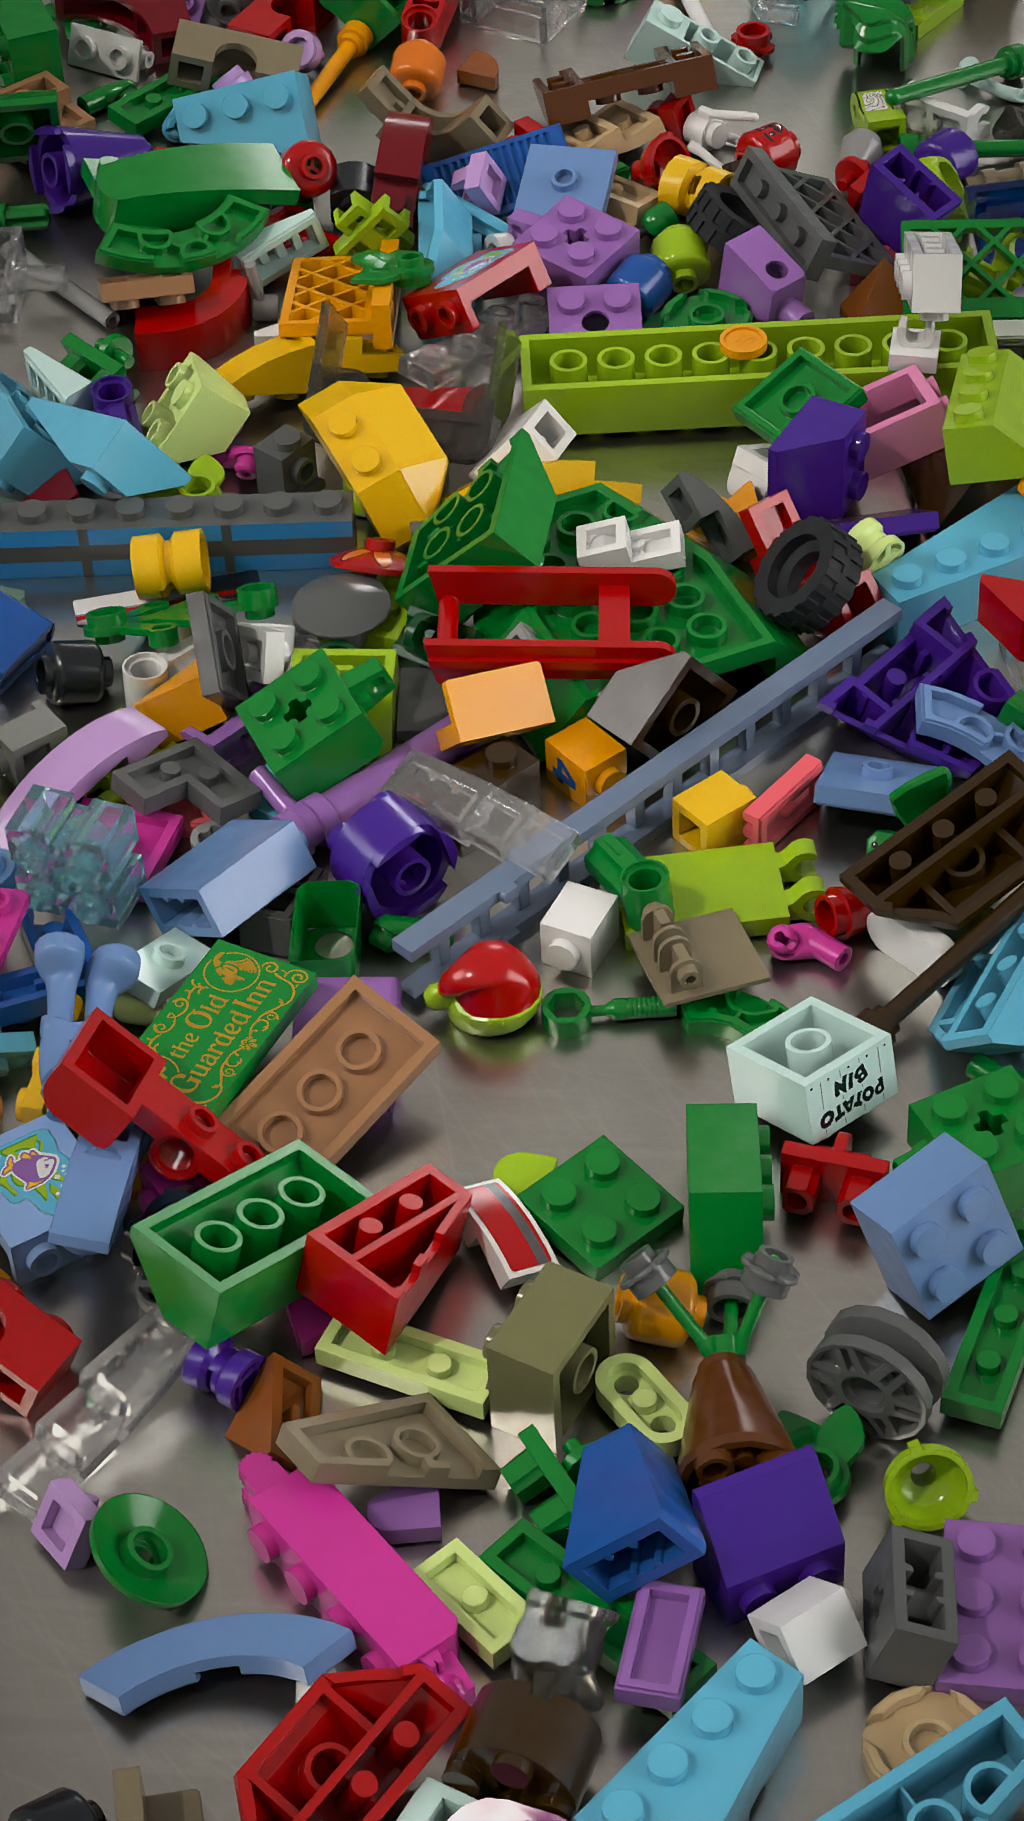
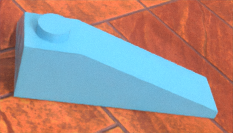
M0 371V487L10 493H13L17 488L30 495L53 475L65 468L68 469L75 486L83 484L80 480L83 473L67 460L28 407L27 403L34 396L22 383Z
M31 397L27 403L67 460L83 473L80 478L81 482L99 495L105 496L107 492H112L128 497L184 486L192 478L189 473L125 419L36 397Z

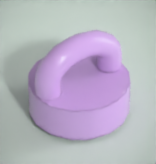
M302 29L293 30L282 39L283 42L304 46L299 70L301 73L311 72L325 59V53L322 51L320 40L309 31Z

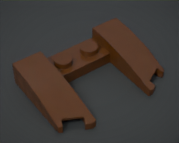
M693 41L690 43L691 48L689 52L688 46L671 49L672 56L668 53L667 46L654 48L655 61L580 78L572 68L560 70V75L547 78L548 86L540 78L532 79L548 126L556 123L565 125L592 118L588 101L595 100L596 105L610 104L620 101L621 93L637 90L638 95L653 94L662 91L663 83H667L676 98L719 89L712 54L698 41Z

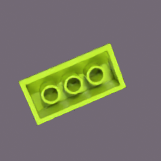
M980 346L960 356L942 428L950 485L1024 478V360L1010 349L996 350L993 346Z

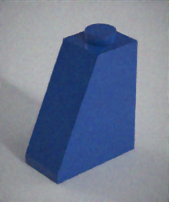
M631 1423L583 1447L562 1567L564 1570L608 1604L705 1555V1539L675 1461L669 1454Z

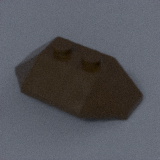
M1009 749L839 874L840 882L876 916L958 931L1024 881V762Z

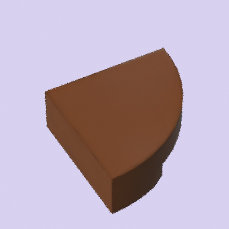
M475 49L457 69V83L495 91L499 85V66L497 61L491 55Z

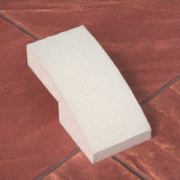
M625 515L576 526V548L579 566L657 567L666 570L686 567L684 533L679 520L631 531Z

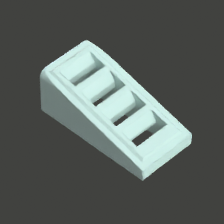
M308 209L264 227L250 245L233 256V262L236 269H242L243 276H247L245 264L258 259L255 263L262 286L264 287L290 271L293 258L313 257L330 245L316 213L312 209ZM305 229L309 240L302 242L298 233ZM289 239L292 247L286 249L283 242ZM273 249L275 254L268 256L267 252Z
M31 346L23 350L29 387L38 398L93 411L91 398L92 381Z

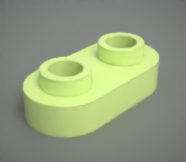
M620 1353L605 1359L598 1366L595 1373V1393L599 1406L619 1428L631 1423L671 1457L678 1456L689 1403L646 1358L632 1353ZM623 1391L633 1392V1394L631 1395H622L619 1393Z

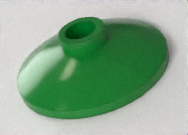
M125 1493L107 1500L93 1516L89 1530V1541L93 1557L104 1576L124 1595L147 1606L172 1608L190 1601L204 1585L208 1572V1560L204 1544L189 1520L173 1506L150 1495Z

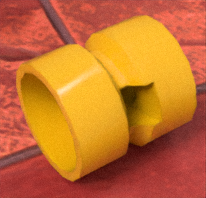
M682 154L677 155L667 164L662 173L657 193L658 203L661 201L666 202L676 214L685 216L705 183H721L732 188L730 182L734 173L715 166L708 167L705 162Z
M203 529L174 531L170 540H164L159 533L132 536L130 541L131 569L139 600L167 598L171 590L175 588L182 596L202 590L206 593L210 592L211 568Z

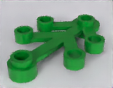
M255 582L242 585L236 589L237 600L223 602L235 610L236 613L244 611L247 620H262L273 617L275 615L274 607L279 605L276 583ZM207 592L208 594L219 600L218 593ZM165 600L143 603L138 608L126 612V608L123 606L97 608L86 613L87 624L83 626V633L85 637L95 638V642L98 645L119 643L126 639L125 635L148 636L151 648L172 647L180 643L178 627L191 628L187 601L185 600L171 607L169 602Z

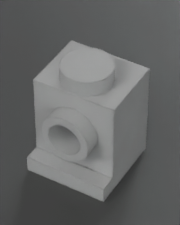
M40 699L30 703L31 711L0 725V776L4 775L15 787L48 753L68 738L66 725Z

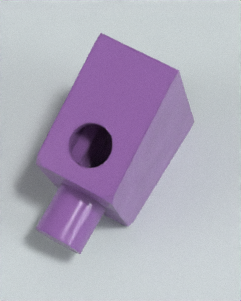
M758 225L725 243L718 289L726 290L742 297L748 303V310L750 312L752 310L753 323L815 319V314L802 303L807 279L805 272L764 228Z

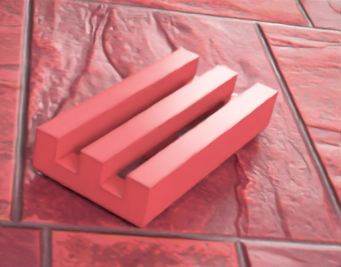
M805 754L743 811V820L749 822L743 827V836L748 838L743 845L773 842L775 845L817 806L813 802L815 784L823 771L822 760Z

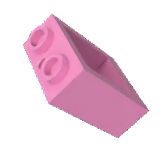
M913 364L861 387L865 390L868 401L859 409L866 411V432L870 434V445L864 459V472L868 473L869 481L945 448L942 428L949 399L946 395L942 396L933 376L925 378L917 365Z

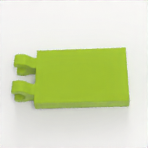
M809 838L792 841L780 852H775L773 842L645 856L646 859L662 862L669 870L675 910L674 922L732 908L748 937L768 935L769 931L779 924L790 925V920L816 921L814 915L815 900L819 895L826 894L823 878L817 876L814 860L817 859L814 841ZM797 882L791 888L784 890L783 883ZM619 904L626 951H634L627 938V934L636 931L628 926L624 908Z

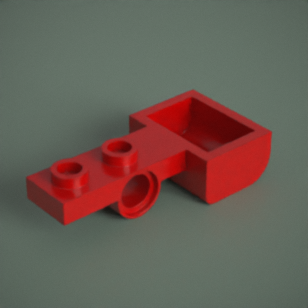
M97 1006L82 1023L43 1087V1099L50 1112L97 1148L109 1147L131 1121L154 1138L149 1149L150 1162L160 1175L170 1180H187L199 1172L212 1183H215L265 1157L264 1152L256 1144L243 1140L222 1124L209 1108L196 1104L162 1078L159 1074L167 1060ZM177 1139L186 1142L189 1146L180 1143Z

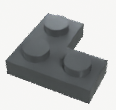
M197 737L112 772L111 789L143 816L187 798L218 825H221L260 808L263 790Z

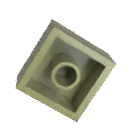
M547 1261L534 1281L527 1280L522 1285L516 1296L514 1309L503 1324L496 1323L491 1328L483 1346V1357L487 1359L488 1381L486 1389L489 1390L492 1427L518 1437L517 1434L533 1423L552 1452L555 1454L559 1452L596 1397L595 1373L598 1366L608 1357L616 1355L614 1287L551 1261Z

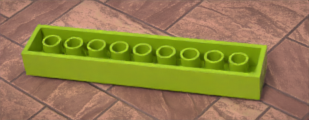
M990 310L949 313L948 321L935 322V330H941L936 374H922L925 378L933 376L942 396L946 395L949 400L961 354H965L969 350L980 346H993L996 350H999ZM920 314L519 335L523 413L543 399H546L577 435L597 436L604 433L618 432L647 433L656 430L675 429L691 431L698 428L712 427L741 428L745 427V425L735 418L732 407L801 346L860 387H863L897 372L888 370L893 327H898L901 316H908V328L925 329L926 321L920 320ZM735 325H752L766 333L767 349L763 355L755 359H731L720 350V335L725 329Z

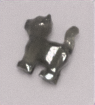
M530 1587L526 1597L525 1612L514 1629L510 1643L512 1654L510 1679L533 1683L536 1671L556 1673V1678L548 1691L546 1700L551 1701L556 1691L575 1701L589 1714L600 1711L605 1704V1692L601 1689L595 1672L603 1657L605 1635L608 1628L618 1622L620 1613ZM533 1686L529 1694H533Z

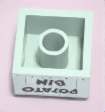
M812 996L726 1046L734 1102L757 1103L758 1117L813 1146L829 1138L834 1132L863 1114L869 1113L876 1106L899 1093L891 1034Z

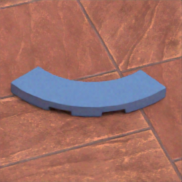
M923 683L919 684L915 694L916 734L932 737L956 746L978 759L985 766L1009 749L1024 762V730L1014 722L1006 726L998 721L996 717L983 711L984 704L941 687Z
M288 1613L237 1614L192 1622L144 1638L97 1662L79 1674L78 1678L83 1694L126 1716L158 1696L185 1685L199 1682L201 1678L200 1672L216 1668L239 1666L241 1674L281 1676L309 1686L321 1674H325L357 1649L351 1629L327 1620Z

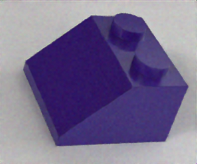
M812 395L768 449L767 497L787 489L800 519L805 520L808 516H816L817 518L821 516L827 520L842 518L855 500L860 501L863 498L869 482V475L867 472H864V459L870 445V434L866 432V411Z
M811 1444L692 1490V1508L706 1542L705 1555L693 1561V1570L726 1627L747 1620L748 1614L809 1576L833 1584L844 1581L845 1539L817 1454Z

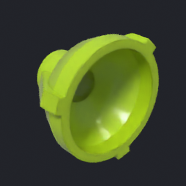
M918 1439L907 1442V1449L895 1457L887 1468L883 1479V1495L890 1511L889 1517L894 1525L901 1527L904 1525L917 1531L943 1529L945 1518L959 1520L968 1510L971 1502L977 1503L979 1495L969 1466L958 1452L940 1444H920ZM920 1463L930 1464L929 1468L923 1473L915 1474L911 1472Z

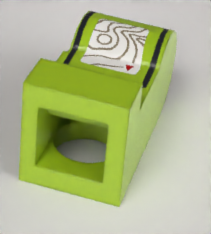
M888 88L854 92L851 94L850 99L854 128L869 129L876 133L880 139L892 142L882 146L883 155H885L897 146L898 134L906 133L907 117L902 108L896 109L895 106H890L886 103L885 93L889 90Z

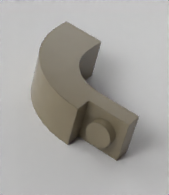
M384 65L371 74L356 94L365 104L366 108L383 125L388 111L433 117L434 129L428 164L503 141L514 128V123L487 94L483 95L468 108L459 112L444 113L432 110L417 101ZM383 126L375 135L379 139L381 138Z

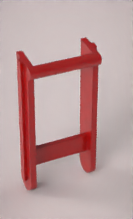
M428 565V574L439 603L437 638H424V648L428 656L430 669L433 671L436 682L440 685L449 679L538 661L541 664L544 679L611 680L618 670L677 653L674 647L666 642L630 641V606H661L674 598L676 594V579L666 569L657 567ZM459 604L599 606L598 640L458 639Z

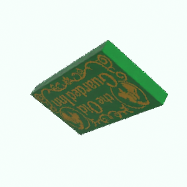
M218 939L139 1039L167 1060L159 1074L162 1078L196 1104L209 1108L219 1118L318 988L317 973Z

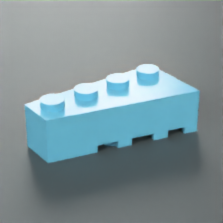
M1003 1697L814 1821H1010L1024 1806V1719L1009 1700Z

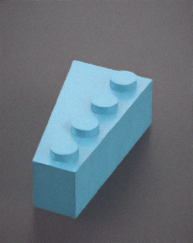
M1018 485L873 574L883 598L903 609L902 620L882 633L893 647L908 635L913 622L944 595L953 606L951 615L959 626L978 620L979 587L982 574L1024 580V497L1017 490Z
M750 1638L573 1817V1821H749L750 1810L762 1788L766 1789L802 1722L804 1675Z

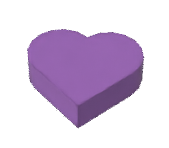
M390 1486L389 1491L379 1493L367 1504V1521L388 1544L442 1540L439 1488Z

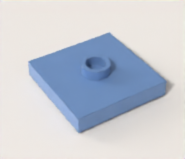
M530 144L514 211L520 208L543 216L563 197L569 195L606 213L618 163L617 150Z
M834 751L815 784L813 802L817 805L896 816L889 800L890 793L905 782L938 766Z

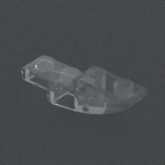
M523 294L518 299L507 303L491 305L486 310L475 313L480 328L474 332L454 335L452 338L435 344H426L418 350L401 355L398 373L430 391L444 386L483 387L520 363L519 335L549 334L547 300L537 294Z

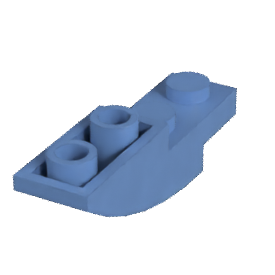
M131 1121L107 1148H97L81 1135L78 1136L58 1197L47 1243L64 1246L69 1252L78 1255H93L96 1253L108 1255L129 1207L133 1181L151 1142V1135Z

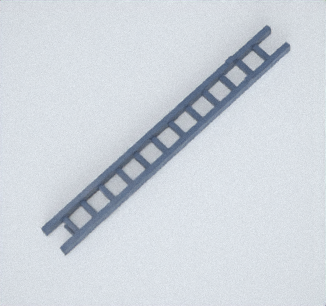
M882 598L392 939L393 950L411 963L431 950V961L400 982L403 991L402 999L414 1008H417L425 1002L423 994L428 985L439 981L441 975L471 946L488 939L504 940L516 946L522 941L521 933L544 918L567 881L584 886H589L595 882L596 879L586 870L584 855L590 851L594 839L607 834V826L625 813L626 823L612 834L616 837H625L637 850H640L672 827V798L720 770H723L737 781L830 715L817 709L819 701L850 675L857 678L890 650L887 646L880 644L861 657L863 646L902 620L903 609ZM843 661V671L827 681V672ZM808 686V695L791 707V697ZM773 710L772 721L755 732V722ZM737 735V745L719 757V747ZM700 761V771L682 783V773ZM663 787L664 797L645 809V799ZM588 840V850L569 863L568 853ZM550 867V877L530 890L529 881ZM500 901L505 904L511 902L509 906L490 918V908ZM471 922V932L450 946L449 937Z

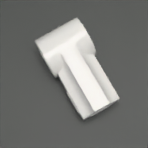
M192 635L159 654L147 651L138 652L124 660L122 671L126 708L130 706L135 708L133 704L196 660Z

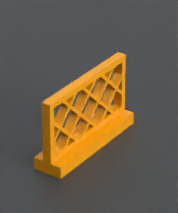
M382 239L380 251L389 254L395 250H400V239ZM352 256L293 258L278 323L279 338L373 334L374 349H392L401 288L396 287L394 282L384 285L350 284V279L364 269L359 265L350 263Z

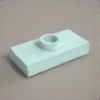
M173 928L137 951L141 958L140 974L136 983L125 992L151 1008H157L165 1003L166 999L172 998L211 948L178 928Z

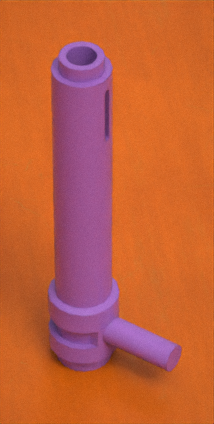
M448 715L322 794L313 792L298 802L295 801L265 765L255 768L250 773L249 780L263 790L262 795L278 812L271 820H294L296 826L307 837L309 843L308 850L312 856L315 854L316 846L319 845L324 848L327 846L328 835L336 825L347 822L359 809L372 802L374 797L380 792L390 790L400 795L482 743L441 752L436 731L451 724Z

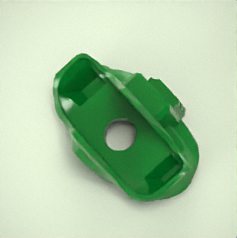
M836 0L839 4L835 7V12L838 15L834 17V23L837 24L836 29H840L839 45L842 48L854 49L853 63L855 66H860L862 53H882L892 47L897 41H900V72H905L908 65L915 59L916 49L915 19L910 8L902 0Z

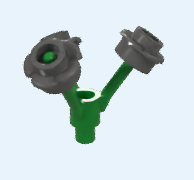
M647 1244L634 1252L620 1266L625 1276L620 1282L619 1287L622 1291L629 1289L638 1301L647 1298L655 1292L694 1340L703 1358L718 1352H733L742 1356L746 1361L752 1333L766 1299H785L790 1287L797 1285L800 1273L793 1266L794 1258L780 1248L761 1245L755 1253H744L741 1257V1263L745 1265L743 1271L734 1268L723 1269L708 1278L703 1284L704 1291L702 1295L707 1297L708 1314L713 1319L724 1323L723 1334L709 1336L665 1284L677 1271L676 1267L667 1258L670 1253L668 1248L654 1251ZM738 1323H741L740 1328H739L738 1333H737V1325H738Z

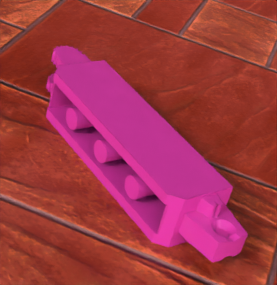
M252 1451L250 1455L245 1454L246 1457L241 1458V1463L238 1464L239 1480L244 1485V1488H241L242 1502L245 1504V1509H249L252 1528L247 1531L249 1541L255 1552L264 1562L274 1561L281 1568L286 1582L297 1600L303 1605L311 1602L322 1614L323 1620L334 1622L352 1630L357 1649L354 1651L361 1658L363 1669L400 1668L401 1665L422 1663L464 1701L472 1705L476 1700L475 1685L460 1663L461 1654L457 1631L458 1619L334 1484L311 1483L298 1469L288 1474L277 1461H273L272 1456H268L267 1452L263 1454L261 1451L258 1453Z

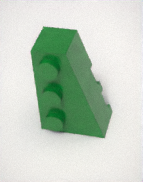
M757 1103L686 1104L690 1272L695 1277L699 1295H702L704 1291V1282L717 1272L729 1268L743 1271L745 1265L741 1263L742 1255L746 1252L755 1253L758 1251L759 1246L763 1245V1221H775L769 1125H758Z

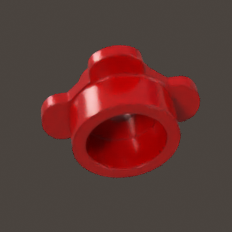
M749 21L742 23L737 27L736 32L731 35L732 42L736 43L737 46L750 49L758 58L775 51V45L770 43L772 32H770L768 25L762 22Z

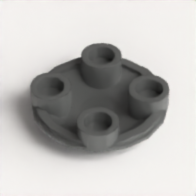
M346 572L322 576L308 582L297 591L291 603L293 626H295V631L302 635L341 640L352 643L357 647L362 646L367 641V633L372 632L382 624L390 613V593L381 582L366 575Z

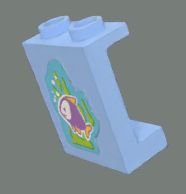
M46 1114L0 1135V1245L8 1255L12 1276L20 1286L39 1277L50 1275L57 1269L86 1256L71 1253L64 1246L47 1243L58 1197L77 1140L65 1123L52 1121ZM123 1222L120 1225L114 1242L123 1238Z

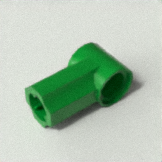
M611 832L594 839L590 851L584 855L586 870L608 893L618 896V903L624 908L626 922L631 929L636 932L641 931L643 909L652 902H659L669 906L675 918L670 875L665 864L658 860L646 859L625 837H616Z

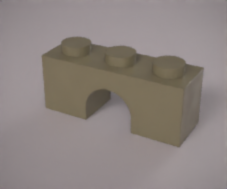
M180 18L171 53L167 84L199 90L200 92L208 91L211 81L216 76L227 73L236 65H239L244 72L249 71L253 80L291 70L299 72L304 46Z

